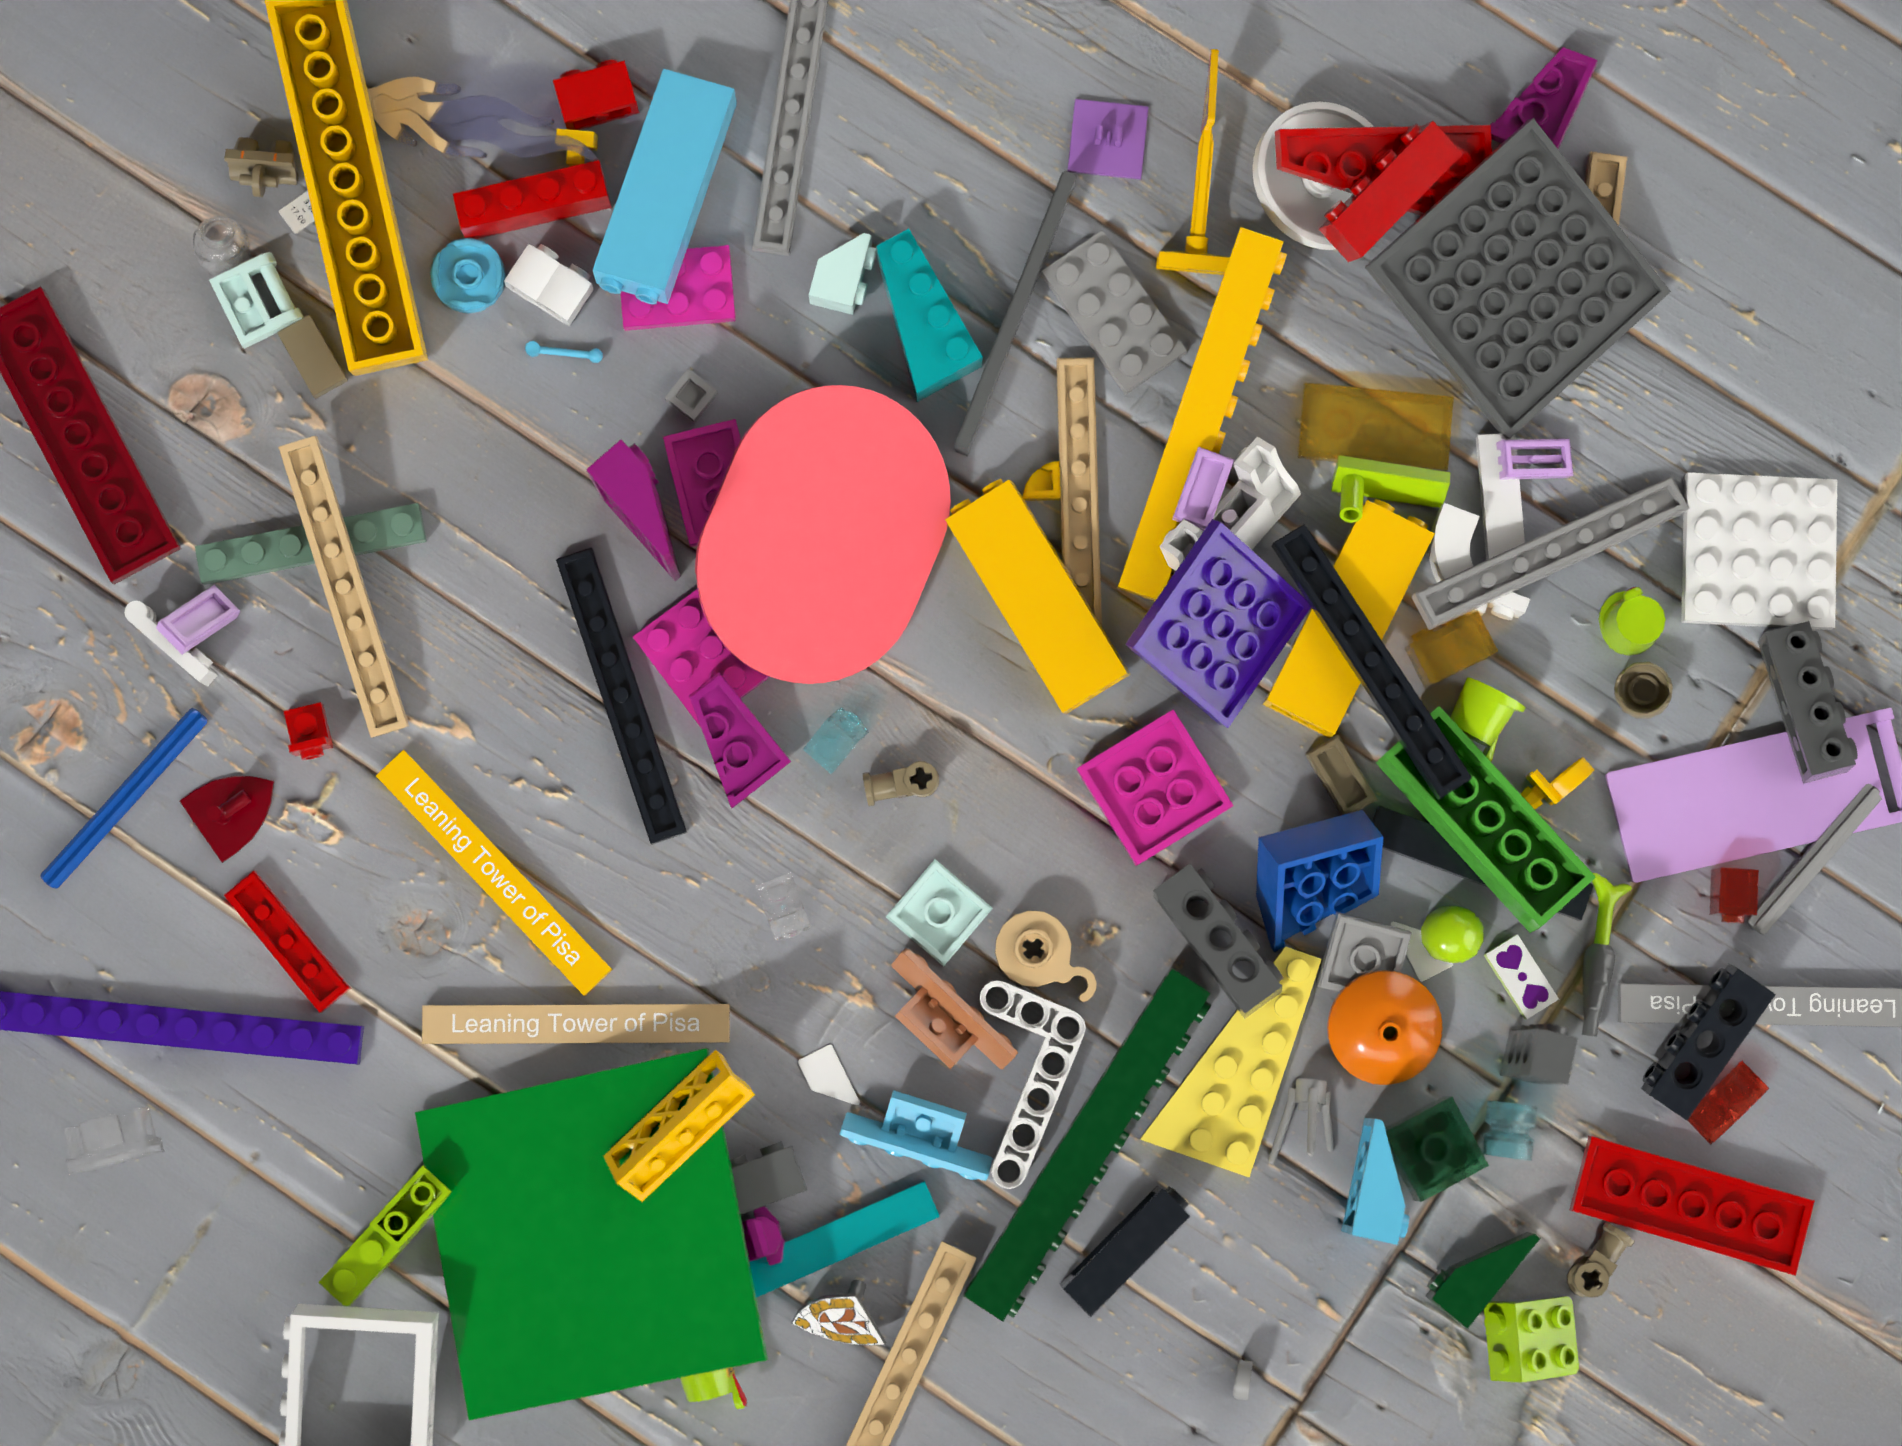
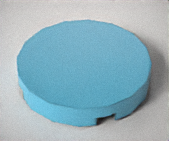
M463 238L453 240L440 253H437L432 262L430 277L432 288L443 304L453 311L467 314L483 311L495 304L503 293L504 280L506 278L504 263L496 250L482 240Z

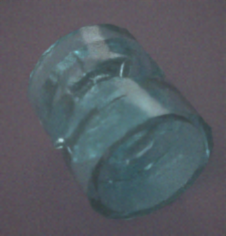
M1487 1101L1485 1122L1490 1125V1130L1484 1133L1482 1154L1532 1161L1534 1139L1529 1135V1131L1536 1128L1538 1107Z

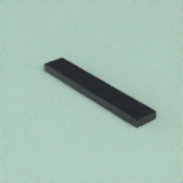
M1380 805L1377 807L1372 822L1383 835L1382 849L1488 887L1431 824ZM1589 883L1557 913L1581 921L1594 885Z

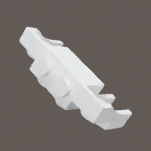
M1256 437L1248 447L1242 449L1233 465L1239 481L1220 501L1213 518L1223 523L1251 550L1301 495L1298 484L1282 465L1276 448L1259 437ZM1185 519L1175 529L1167 533L1163 543L1159 546L1168 566L1175 571L1203 533L1200 528Z

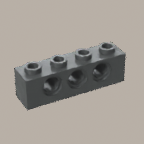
M1189 864L1153 890L1154 898L1245 1019L1282 992L1280 981L1284 978L1271 960L1265 963L1256 952L1260 949V945L1250 931L1246 929L1244 932H1241L1233 920L1237 918V915L1225 899L1219 902L1211 892V889L1215 886L1202 868L1196 872L1193 866ZM1194 900H1201L1208 905L1209 910L1201 917H1194L1187 911L1188 904ZM1223 930L1231 936L1232 940L1228 946L1218 948L1210 942L1211 934L1215 931ZM1239 961H1247L1253 965L1255 971L1251 977L1242 979L1233 973V966Z
M1544 1023V1025H1522L1521 1030L1509 1031L1500 1076L1533 1084L1568 1085L1578 1038L1567 1035L1568 1028Z

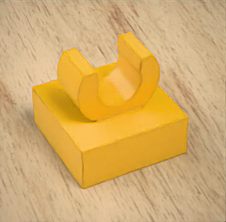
M557 129L556 144L560 148H568L566 164L569 167L584 164L585 150L597 151L598 135L591 131Z

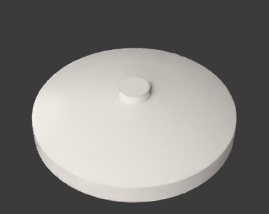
M1330 102L1304 103L1281 114L1262 134L1253 158L1254 187L1260 204L1270 220L1278 229L1293 240L1303 245L1323 250H1337L1319 231V228L1327 221L1324 216L1325 213L1338 201L1341 200L1345 203L1353 194L1277 170L1275 131L1279 129L1374 127L1355 111Z

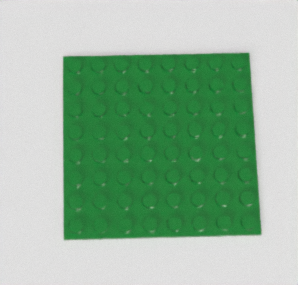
M709 1048L415 1112L424 1166L452 1191L433 1214L469 1421L768 1360L724 1126L720 1127L643 1201H640L616 1183L603 1157L710 1055ZM713 1072L707 1077L706 1083H709L714 1078ZM686 1096L679 1103L677 1110H680L687 1103L689 1096ZM660 1123L651 1130L649 1137H652L658 1131ZM632 1150L619 1160L620 1165L630 1158Z

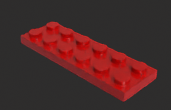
M1588 1136L1569 1210L1796 1276L1815 1201Z

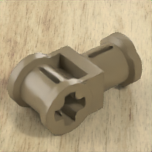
M918 761L907 768L892 770V772L877 775H870L869 772L863 773L868 806H874L876 801L890 798H903L913 795L927 797L932 795L939 785V776L936 769L925 761ZM923 769L926 775H932V780L926 783L927 788L920 790L918 784L911 783V779L917 777V771Z
M1605 1222L1603 1225L1604 1232L1594 1247L1588 1249L1580 1262L1574 1264L1568 1271V1287L1574 1294L1580 1297L1595 1298L1601 1296L1607 1290L1609 1278L1618 1266L1615 1263L1626 1247H1632L1635 1242L1626 1233L1608 1222ZM1593 1272L1590 1279L1594 1282V1286L1583 1287L1585 1280L1581 1277L1582 1273Z

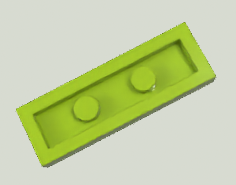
M1339 455L1332 478L1331 492L1341 493L1340 518L1345 522L1353 523L1362 518L1364 497L1440 508L1444 504L1448 492L1451 472Z

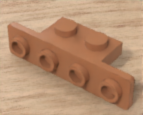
M905 948L891 964L892 968L918 991L895 1017L950 1069L973 1045L1000 1069H1004L1018 1054L1008 1037L993 1029L984 1020L982 1013L978 1009L969 1006L956 994L955 988L948 981L940 979L928 967L923 957Z

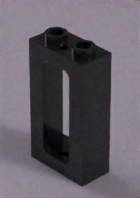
M1156 1186L1060 1283L1062 1289L1092 1317L1190 1217L1184 1210L1189 1205L1188 1202L1174 1188L1169 1186L1164 1190Z

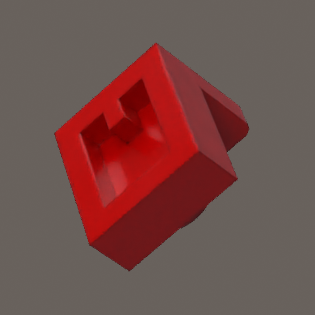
M318 702L284 711L291 743L288 745L290 754L301 756V760H311L324 756L323 750L333 748L323 703Z

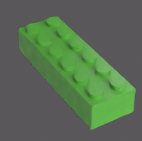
M1438 706L1430 715L1471 775L1472 779L1437 800L1400 742L1387 751L1376 764L1531 933L1549 921L1594 880L1596 876L1448 714Z

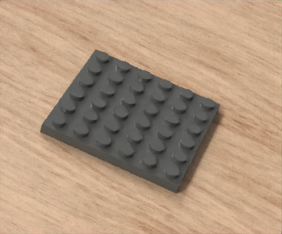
M1534 118L1527 120L1365 266V269L1497 431L1502 433L1506 439L1513 437L1671 292Z

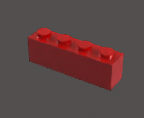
M1434 121L1419 126L1417 123L1411 126L1400 137L1403 144L1395 152L1390 149L1376 161L1375 165L1378 169L1370 177L1366 174L1353 184L1349 189L1353 195L1345 203L1341 200L1338 201L1325 213L1324 216L1327 221L1319 228V231L1348 262L1362 258L1463 155Z
M599 160L453 193L460 229L465 238L473 239L612 208L604 172Z

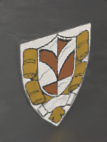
M853 1280L848 1293L826 1295L809 1301L798 1310L791 1323L813 1335L830 1341L867 1346L886 1344L884 1337L862 1303L866 1284L861 1280Z

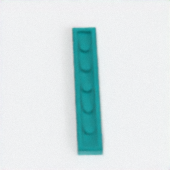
M923 1181L785 1242L781 1263L770 1266L766 1257L749 1262L756 1298L939 1218V1212L926 1182Z

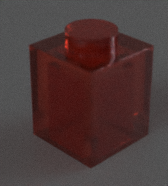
M1725 867L1712 869L1709 915L1721 916V923L1745 924V917L1757 916L1759 870Z

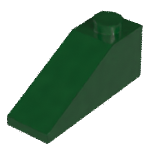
M1526 1232L1453 1264L1446 1271L1442 1268L1439 1269L1427 1284V1287L1431 1290L1426 1294V1297L1461 1327L1468 1329L1538 1243L1540 1238L1534 1233Z

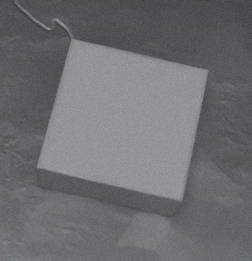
M687 368L665 396V400L696 423L718 395V392Z

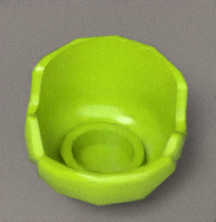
M1442 906L1427 915L1421 927L1422 944L1434 959L1448 963H1464L1476 956L1484 942V926L1480 918L1469 909L1459 906Z

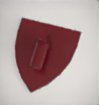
M254 776L226 777L211 781L180 800V803L222 863L245 847L263 825L272 803L274 781Z

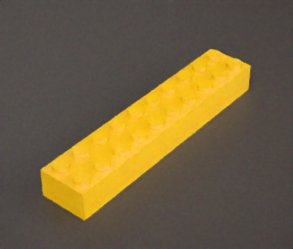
M265 0L348 370L354 376L427 361L428 356L347 0Z

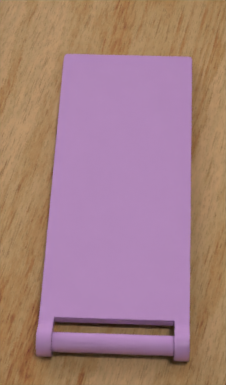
M1892 708L1846 718L1843 726L1847 738L1851 737L1855 742L1858 757L1855 760L1856 765L1847 773L1804 784L1787 732L1606 773L1605 778L1631 881L1638 883L1816 842L1866 784L1876 787L1880 791L1879 795L1882 800L1853 833L1901 823L1902 760L1891 722L1892 719H1895ZM1876 724L1899 810L1897 812L1889 813L1866 725Z

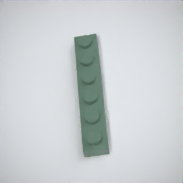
M418 503L343 517L355 556L427 542L421 507ZM303 525L195 546L200 580L203 585L315 564Z

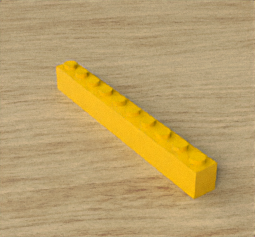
M1243 227L1239 229L1125 563L1118 589L1156 601L1174 575L1171 574L1172 568L1168 566L1159 546L1163 543L1167 533L1180 524V522L1174 521L1172 518L1198 447L1220 453L1226 432L1220 431L1224 416L1231 418L1238 397L1232 395L1236 381L1243 383L1250 361L1244 359L1248 345L1256 347L1263 325L1256 322L1260 310L1268 311L1275 291V289L1268 287L1273 273L1280 275L1287 256L1286 253L1280 252L1284 241Z

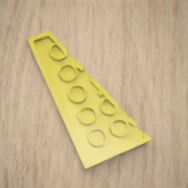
M1284 947L1273 961L1284 978L1280 981L1282 992L1245 1019L1238 1010L1235 1011L1170 1100L1161 1109L1149 1128L1140 1137V1140L1250 1177L1322 959L1289 947Z

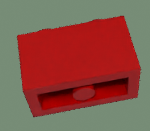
M613 59L602 61L596 65V68L584 72L578 69L569 70L562 73L560 78L553 80L563 119L568 130H582L640 113L625 60L620 62Z

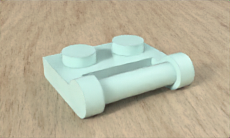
M271 252L263 253L209 279L244 349L304 318L300 308H295L275 268L277 262ZM258 273L262 274L281 314L273 318L270 317L251 276Z

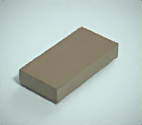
M310 314L277 332L315 399L348 381Z
M1339 735L1305 754L1340 815L1359 811L1378 800Z

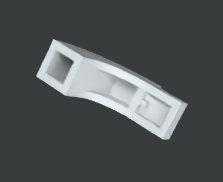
M1446 503L1437 511L1431 528V532L1435 534L1429 544V561L1437 583L1473 567L1470 557V543L1480 517ZM1511 592L1467 614L1478 619L1485 613L1486 608L1489 607L1492 608L1491 614L1505 620H1512L1513 617L1519 618L1525 614L1530 599Z

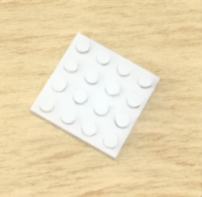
M1686 473L1684 475V499L1690 509L1683 514L1681 623L1783 628L1809 621L1812 629H1834L1836 609L1837 479Z

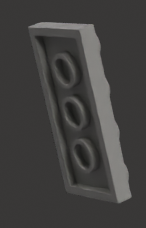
M1103 230L1041 271V276L1124 395L1186 355L1187 349Z

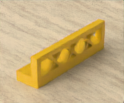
M715 1049L603 1156L616 1183L640 1201L645 1200L755 1095L751 1087L732 1072L720 1052ZM718 1068L720 1072L709 1083H706L707 1077ZM686 1096H689L687 1103L680 1110H677L679 1103ZM660 1123L658 1131L652 1137H649L651 1130ZM632 1150L630 1158L620 1165L619 1160Z

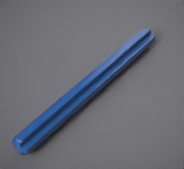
M195 708L189 709L46 867L40 877L48 886L56 889L62 885L200 732L208 721L201 712Z

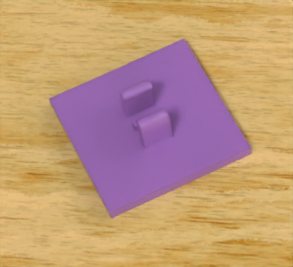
M1075 99L1068 172L1141 180L1148 106Z

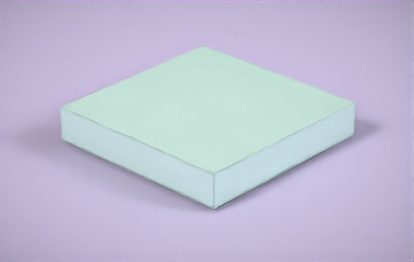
M934 859L888 913L886 918L944 967L993 908Z

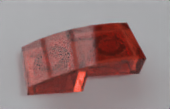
M1740 1061L1706 1093L1687 1121L1711 1145L1770 1088L1743 1061Z

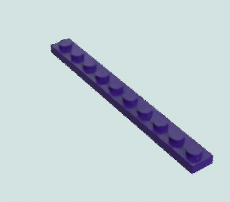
M0 991V1030L360 1065L364 1026Z

